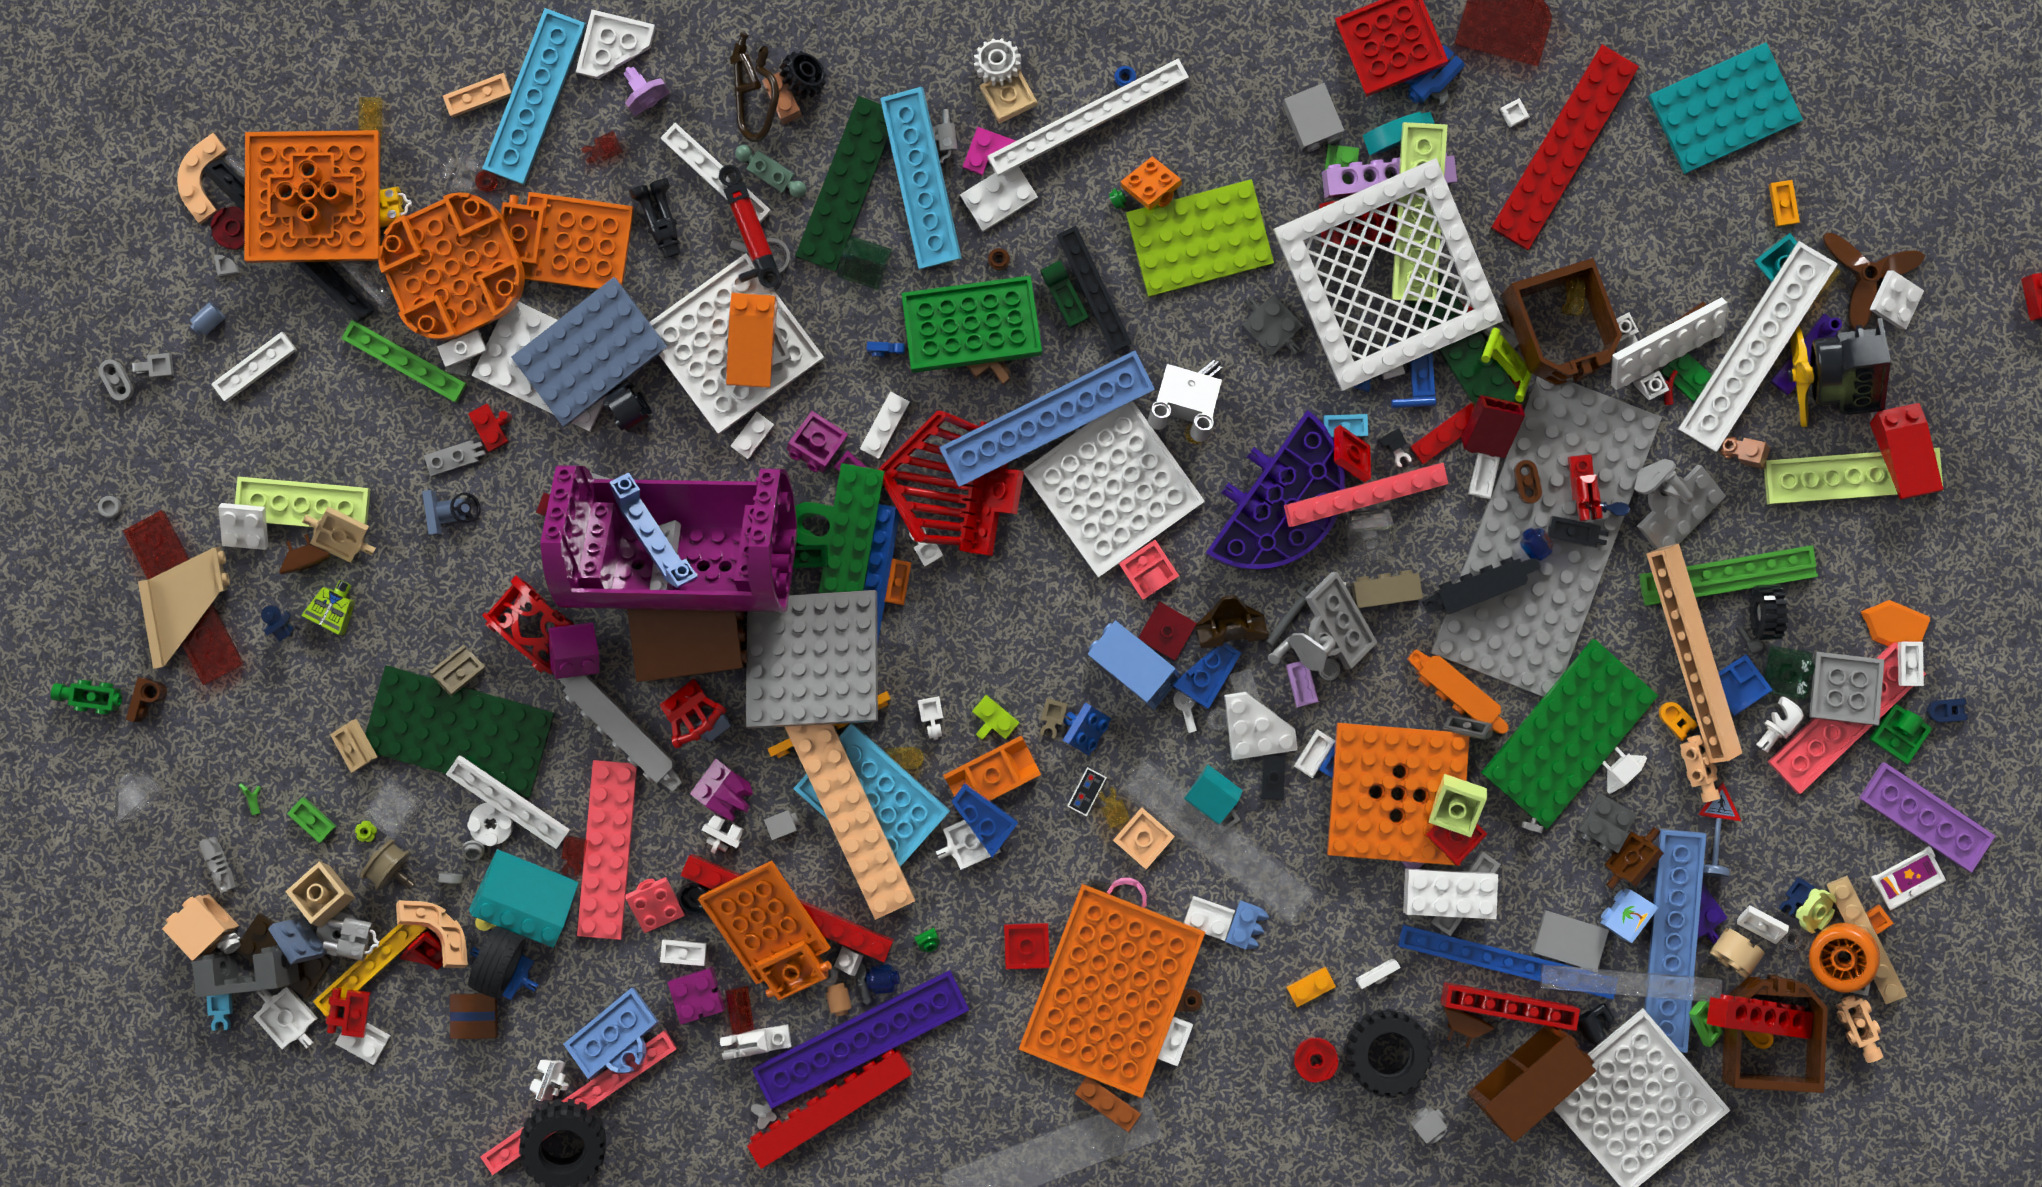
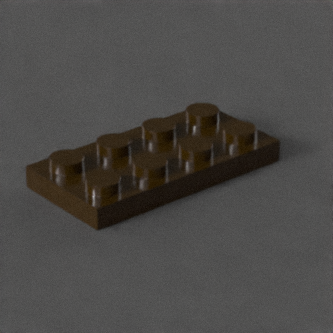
M258 913L241 938V946L235 952L253 963V954L261 953V948L278 945L268 930L275 922L262 913ZM324 955L322 958L298 963L300 982L287 986L305 998H309L333 960Z

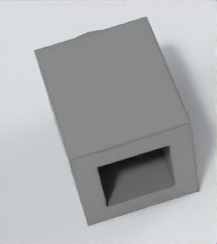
M791 809L764 819L772 840L797 831V825L800 824L796 812L792 813Z

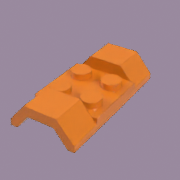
M1021 735L943 776L954 796L965 783L991 801L1040 776L1041 773Z

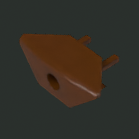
M308 534L304 535L307 545L293 550L291 542L287 541L289 552L279 573L281 575L295 573L319 565L330 557V553L310 544L311 541Z
M1444 1007L1449 1021L1447 1027L1451 1028L1447 1037L1448 1040H1451L1454 1031L1468 1036L1465 1047L1468 1048L1472 1038L1494 1030V1026L1476 1016L1459 1009Z

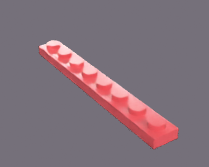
M1438 463L1286 504L1284 509L1288 526H1297L1447 485L1448 480L1444 463Z

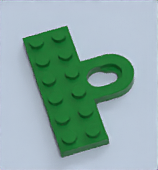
M841 463L834 506L815 502H803L795 506L797 518L796 542L805 546L827 545L828 567H823L819 593L864 591L885 471ZM816 515H822L828 519L830 529L826 535L816 536L810 530H806L803 527V520L807 517L813 518Z

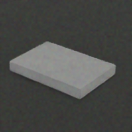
M1544 910L1532 952L1597 972L1609 930Z

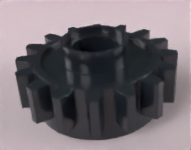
M794 51L791 55L786 56L779 67L782 70L779 75L785 77L782 83H788V90H795L796 96L802 93L803 98H806L808 95L813 98L816 94L820 93L826 84L824 80L826 77L824 67L811 54L803 53L802 51L796 53Z

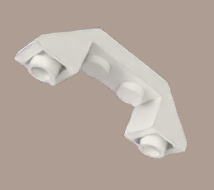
M1630 313L1616 319L1622 333V337L1616 347L1617 352L1638 342L1635 334L1639 330ZM1651 371L1648 375L1633 381L1634 386L1648 400L1669 390L1660 371L1655 373Z

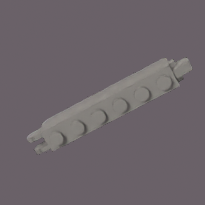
M589 675L558 679L566 687L563 690L567 694L565 699L573 706L577 704L582 709L580 712L582 716L588 721L593 720L598 725L596 729L604 737L608 735L613 740L612 745L619 752L624 751L629 756L627 760L634 767L640 766L645 771L643 775L651 783L654 781L662 783L671 791L676 790L683 781L674 770L675 760Z

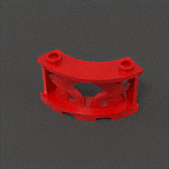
M515 575L510 581L512 586L488 613H483L482 616L487 620L485 625L493 632L497 631L518 651L533 662L531 665L540 673L545 671L551 675L553 672L550 667V659L545 661L539 654L541 650H545L547 654H550L549 646L547 645L549 644V632L546 625L549 622L554 623L555 627L575 624L558 610L554 611L530 584ZM531 603L532 609L526 612L521 610V606L526 608V604ZM508 607H509L510 609H512V614H511V613H504V614H503V612H504ZM542 612L544 615L540 622V628L545 637H522L519 628V615L534 616ZM501 615L506 616V621L504 623H501L498 620V618ZM511 627L512 634L506 628ZM524 645L534 646L532 652Z

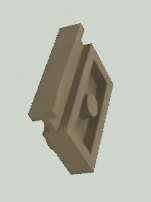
M463 644L430 671V676L434 677L436 682L452 697L485 670V666Z

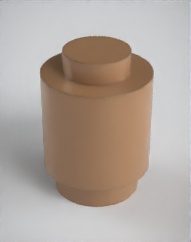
M844 983L828 986L826 996L830 1013H835L836 1017L849 1014L848 1009H851L852 1006L847 987L845 988Z

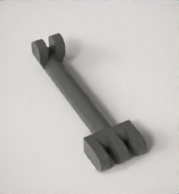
M1306 580L1295 591L1300 596L1273 632L1269 634V639L1262 640L1271 649L1274 648L1278 642L1277 639L1306 604L1305 598L1315 589L1311 585L1307 591L1303 590L1308 584Z

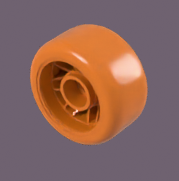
M1836 923L1821 930L1813 940L1809 950V964L1816 979L1825 987L1837 992H1855L1866 987L1875 978L1880 965V951L1873 936L1862 927L1851 923ZM1846 951L1851 955V959L1845 961L1840 958L1839 953Z

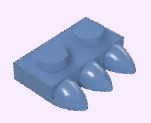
M1240 900L1225 942L1243 949L1259 947L1257 941L1251 935L1264 933V930L1256 921L1269 919L1268 914L1262 908Z

